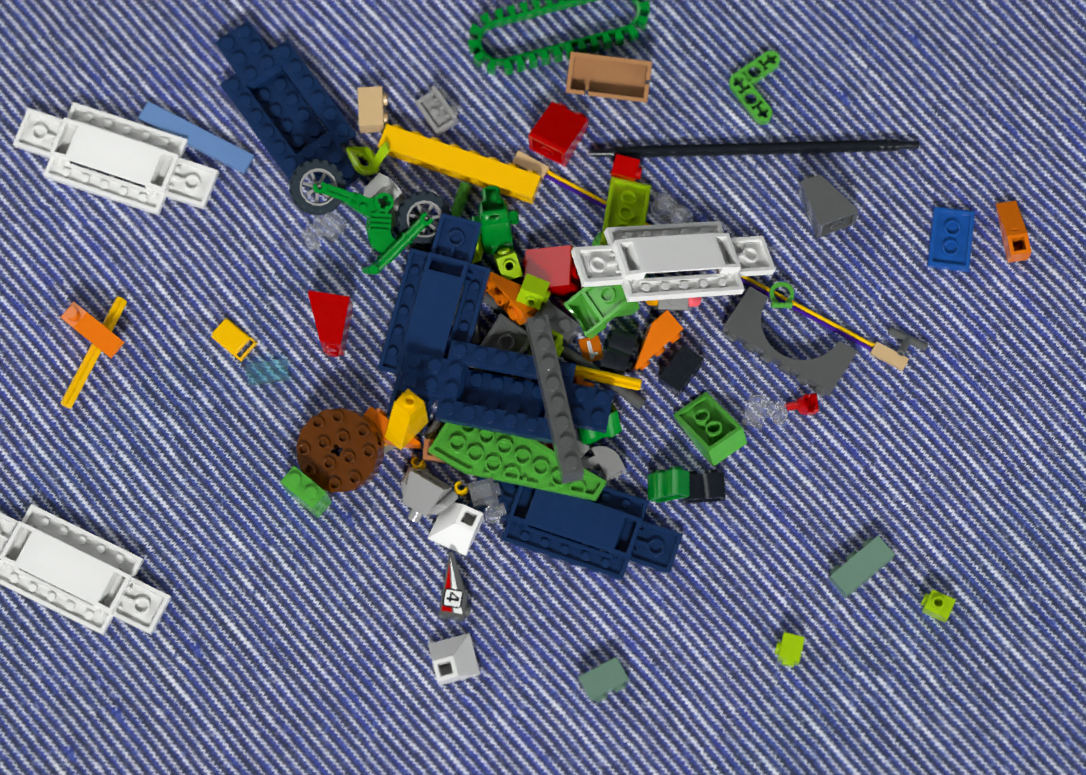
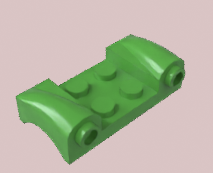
M622 285L584 287L578 293L571 296L564 303V306L577 320L584 335L592 339L607 327L606 323L633 302H627Z

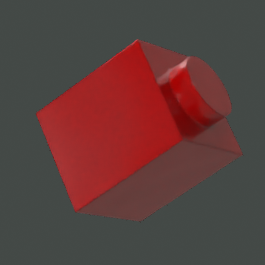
M616 154L611 176L636 182V179H641L643 167H640V159Z

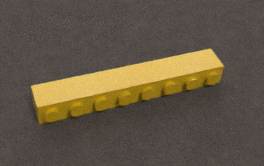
M386 124L378 144L379 149L385 142L389 143L391 151L387 156L482 188L491 185L498 186L500 194L530 204L534 203L541 185V176L534 170L528 169L525 171L519 169V166L513 163L504 164L495 157L489 156L487 158L481 156L477 151H466L456 144L451 143L448 145L442 143L438 138H427L420 132H409L396 124L392 126Z

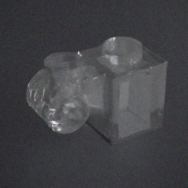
M331 211L324 215H315L313 225L310 228L306 227L300 237L304 239L308 249L317 250L321 246L320 237L325 236L335 243L347 226L343 219Z
M761 395L749 396L742 424L762 430L765 419L772 417L774 424L783 425L788 417L787 404L781 401L771 403L766 400V397Z
M493 477L468 483L473 507L488 506L485 510V518L489 523L495 524L501 520L502 516L507 515L504 503H499L498 495H501L498 482L494 483Z

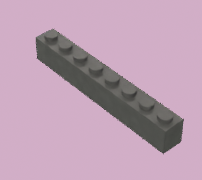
M548 314L527 318L526 330L561 482L565 484L581 481L584 476V468Z

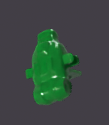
M486 186L482 189L483 200L478 208V216L471 217V220L483 224L481 236L484 253L494 255L503 248L513 249L511 225L519 223V216L517 211H509L506 201L501 198L498 186Z

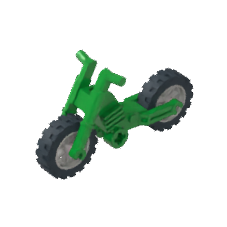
M321 159L309 160L299 165L292 173L289 181V194L293 203L296 204L299 210L307 214L324 215L334 211L339 204L343 203L367 218L366 231L370 246L381 254L371 266H364L362 268L364 274L377 275L409 243L420 247L433 246L437 227L431 224L433 219L439 218L440 220L441 213L452 215L448 203L441 196L425 191L413 193L407 196L398 206L395 223L399 233L397 234L398 237L394 239L391 234L392 214H389L394 200L390 194L383 192L368 198L359 193L345 190L346 182L342 172L335 164ZM313 172L323 173L318 182ZM310 174L313 184L303 181L307 175ZM326 175L330 178L331 184L323 182ZM302 185L309 186V191L306 194H303ZM310 194H315V203L306 197ZM319 195L327 198L324 202L318 203ZM383 198V202H386V205L381 207V204L377 202L378 199ZM420 204L429 205L425 213H423ZM415 206H417L419 211L417 215L410 213ZM433 207L438 215L429 216L428 214ZM409 217L414 218L411 223H409ZM428 225L433 232L425 235V227Z

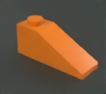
M74 301L60 317L110 358L125 343Z

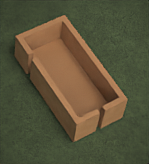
M571 51L566 93L585 95L587 90L588 96L647 103L650 84L646 83V80H651L653 61Z

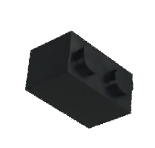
M682 345L680 350L677 348L670 356L671 362L668 366L663 365L658 373V376H660L658 383L678 397L701 368L704 360L684 345Z

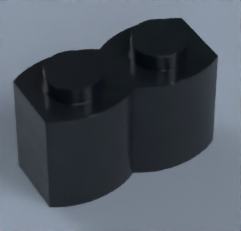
M615 327L603 356L600 369L624 376L626 373H630L634 363L631 361L633 353L637 354L641 343L638 342L639 336Z
M716 469L707 470L706 474H697V471H689V497L682 499L683 504L725 501L724 473Z

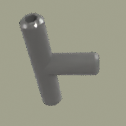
M889 328V335L902 340L897 351L898 355L904 356L909 345L926 351L928 343L896 328Z

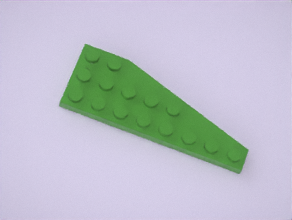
M445 423L428 450L430 454L464 474L593 501L598 499L607 484V481L584 469L583 480L562 484L555 452L533 439Z

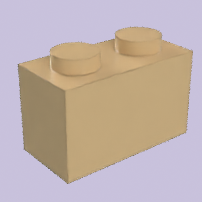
M382 86L358 87L359 128L361 133L383 132L385 125L389 124L388 112H384V105H388L387 93H383Z

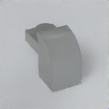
M609 447L591 448L593 457L586 456L581 459L584 469L591 472L599 468L607 482L625 474L626 468L619 455Z

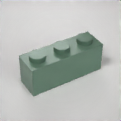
M879 535L874 539L872 537L868 538L862 544L864 548L858 553L854 550L846 557L847 562L842 566L838 564L830 571L832 575H830L828 580L845 599L894 558L895 553Z

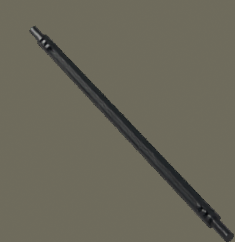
M882 139L611 146V149H590L591 157H611V159H615L616 154L631 158L892 152L899 151V149H919V141Z

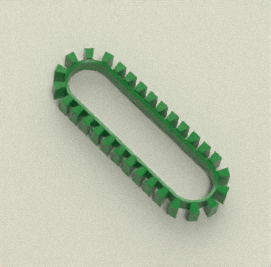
M531 0L533 10L528 11L527 1L519 3V14H515V5L507 6L508 17L504 18L502 8L494 10L496 20L491 21L487 12L480 16V22L483 25L482 29L474 23L472 24L470 37L478 40L468 39L469 53L479 51V53L473 55V63L480 68L485 61L488 62L486 67L487 74L495 76L496 66H504L505 76L513 74L511 64L517 63V73L526 71L524 61L529 60L530 69L537 68L538 60L536 58L541 56L542 66L550 64V56L548 54L552 53L554 54V63L563 61L561 51L566 50V58L570 59L571 51L575 52L574 47H578V52L587 53L586 44L589 43L591 45V53L599 51L598 41L603 40V50L612 48V37H615L616 46L624 45L623 34H628L630 42L638 39V31L635 29L636 25L643 31L646 30L649 17L641 15H650L649 0L640 4L639 2L642 0H630L635 5L637 14L634 20L624 27L503 59L489 56L482 48V39L491 29L598 0H556L557 4L553 5L552 0H544L545 7L540 8V0Z

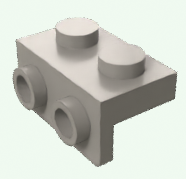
M434 85L431 87V92L415 101V105L435 134L439 136L458 124V112L453 105L449 106L446 102L447 97L443 90H438Z

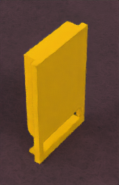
M225 318L211 336L241 362L258 344L228 318ZM251 340L253 344L241 357H238L237 354Z

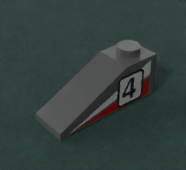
M449 552L438 615L440 619L465 622V618L470 617L471 604H468V598L454 553Z

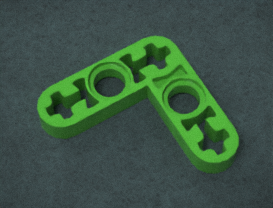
M775 51L763 53L733 74L729 80V88L755 122L761 125L771 121L772 109L753 85L779 67L780 56ZM768 57H769L770 59H773V58H774V59H775L774 64H772L771 62L768 63L767 65H765V70H764L763 65L767 63ZM751 68H758L760 74L753 77L749 74V70ZM735 80L738 82L742 81V88L745 90L743 93L739 85L734 86ZM752 94L756 97V101L754 103H747L745 97ZM758 105L761 112H767L766 118L763 116L759 117Z

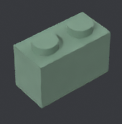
M615 657L579 676V682L590 702L596 701V703H599L608 698V693L612 691L618 693L627 687L626 684L629 683V678L618 658Z

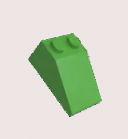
M707 391L673 414L675 420L700 453L713 466L747 444L743 428Z

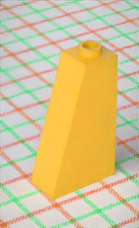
M409 389L394 402L385 438L400 450L428 423L424 401Z

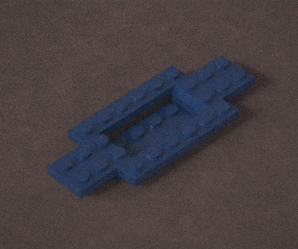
M247 20L214 42L236 73L222 82L220 87L288 181H290L292 173L299 165L313 159L327 160L335 164L343 174L346 182L345 190L363 179L362 175L354 169L349 157L341 148L342 145L357 136L356 132L288 40L270 51ZM313 172L318 182L323 173ZM326 175L323 182L331 184L330 178Z
M441 213L431 252L428 253L410 248L378 365V370L397 374L387 410L388 416H391L394 402L402 395L397 393L406 351L439 358L444 357L463 283L465 285L445 359H448L452 340L472 344L492 270L472 264L482 223ZM419 397L425 403L429 423L435 400Z
M455 340L451 341L448 359L406 351L397 393L403 394L409 389L418 397L437 400L436 421L552 443L539 383L468 370L469 366L538 380L532 355ZM559 361L574 427L606 433L614 391L573 384L576 364Z
M478 477L468 507L483 514L507 521L501 542L621 582L629 562L670 575L683 537L682 533L643 521L649 505L648 500L608 487H604L598 499L593 501ZM530 525V526H533V527H536V528H539V529H542V530H545V531H548V532H551V533H554V534H557V535H560V536H563V537H566V538H569V539H572V540H575V541H578V542H581V543H584V544H587V545H590V546H593V547H596V548H599V549L608 551L609 553H606V552H603V551H600V550H597V549H594V548H591V547H588V546H585V545H582V544H579V543H576V542H573V541H570V540H567V539H564V538H561V537H558V536H555V535H552V534H549V533H546V532H543V531H540V530H537V529H534V528H531V527H528V526Z

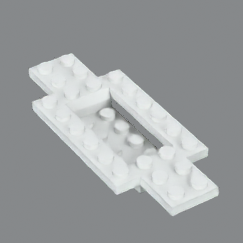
M73 102L67 118L64 117V119L28 108L13 142L16 148L50 159L43 174L44 178L156 215L160 214L166 197L205 210L219 175V171L182 158L187 147V139ZM70 161L145 185L146 188L71 164Z
M720 221L610 227L604 231L608 245L573 247L571 251L582 287L622 285L627 302L742 294L745 289L740 278L741 276L771 275L776 270L763 236L730 238L729 233H724ZM716 269L717 274L644 278L647 273Z
M32 504L22 522L0 512V585L103 636L113 617L152 635L171 596L135 579L144 561L143 558Z

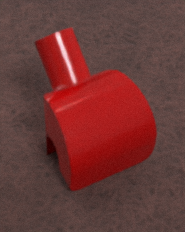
M805 394L797 398V401L787 402V410L798 409V412L802 415L818 413L817 394Z

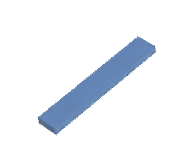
M149 101L138 117L139 121L157 130L187 139L188 146L244 175L255 158L253 154Z

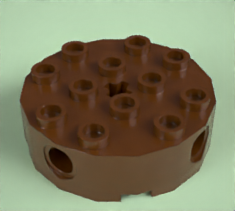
M350 408L326 409L311 417L301 429L296 445L297 461L302 472L320 488L332 493L355 491L369 484L379 471L380 464H382L384 458L383 437L377 425L363 413ZM342 447L343 451L338 453V449Z

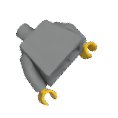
M413 457L411 460L413 466L409 467L401 479L402 502L411 508L408 519L419 523L422 515L426 517L434 514L438 515L449 508L458 499V495L464 496L468 493V487L466 486L464 490H458L462 485V481H458L455 484V490L452 491L453 487L424 471L426 468L424 460L419 465H416L419 459Z

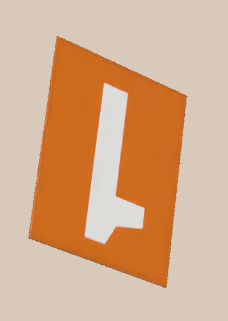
M599 335L592 339L584 338L578 340L582 357L589 362L603 359L604 355Z

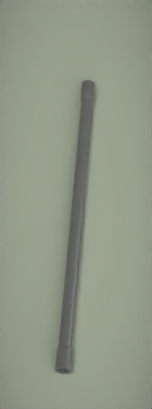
M410 243L405 247L409 252L410 248L429 253L425 247L414 246ZM486 291L483 301L510 319L504 309ZM526 323L520 326L524 330H526ZM562 344L564 349L561 355L579 366L601 370L568 346ZM603 383L639 410L647 400L632 389Z

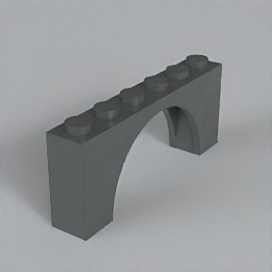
M750 286L723 327L724 336L732 342L737 341L741 343L742 347L748 352L753 353L754 351L759 354L764 362L769 364L772 362L777 365L782 373L787 375L790 373L795 376L800 384L805 386L808 384L813 387L818 395L830 397L856 357L857 351L839 340L829 352L814 359L796 360L780 354L769 344L762 330L761 314L768 297Z

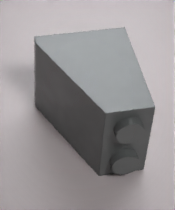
M821 174L817 176L809 175L803 178L798 196L816 239L855 225L859 212L857 207Z

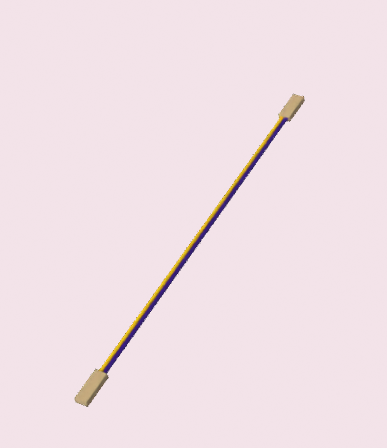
M519 150L512 160L513 164L525 171L528 169L536 171L542 180L547 178L606 209V200L551 172L549 166ZM748 276L740 277L742 283L770 297L769 287ZM774 291V296L778 302L785 303L788 297ZM792 301V309L868 349L871 352L870 355L900 371L904 370L909 358L898 355L896 351L879 342L872 343L803 305Z

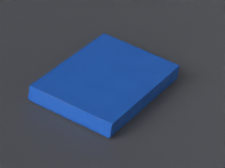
M934 206L927 267L969 272L975 211Z

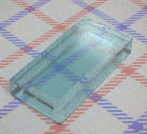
M287 359L245 364L248 386L290 380Z

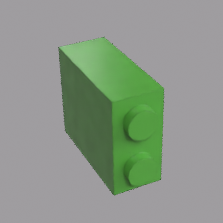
M295 466L280 481L285 491L317 518L332 503L327 493Z

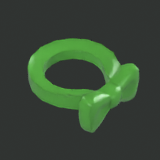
M786 282L775 283L770 288L769 293L770 300L772 301L771 308L792 309L794 289ZM785 287L789 290L790 297L785 303H779L775 298L774 291L776 288Z

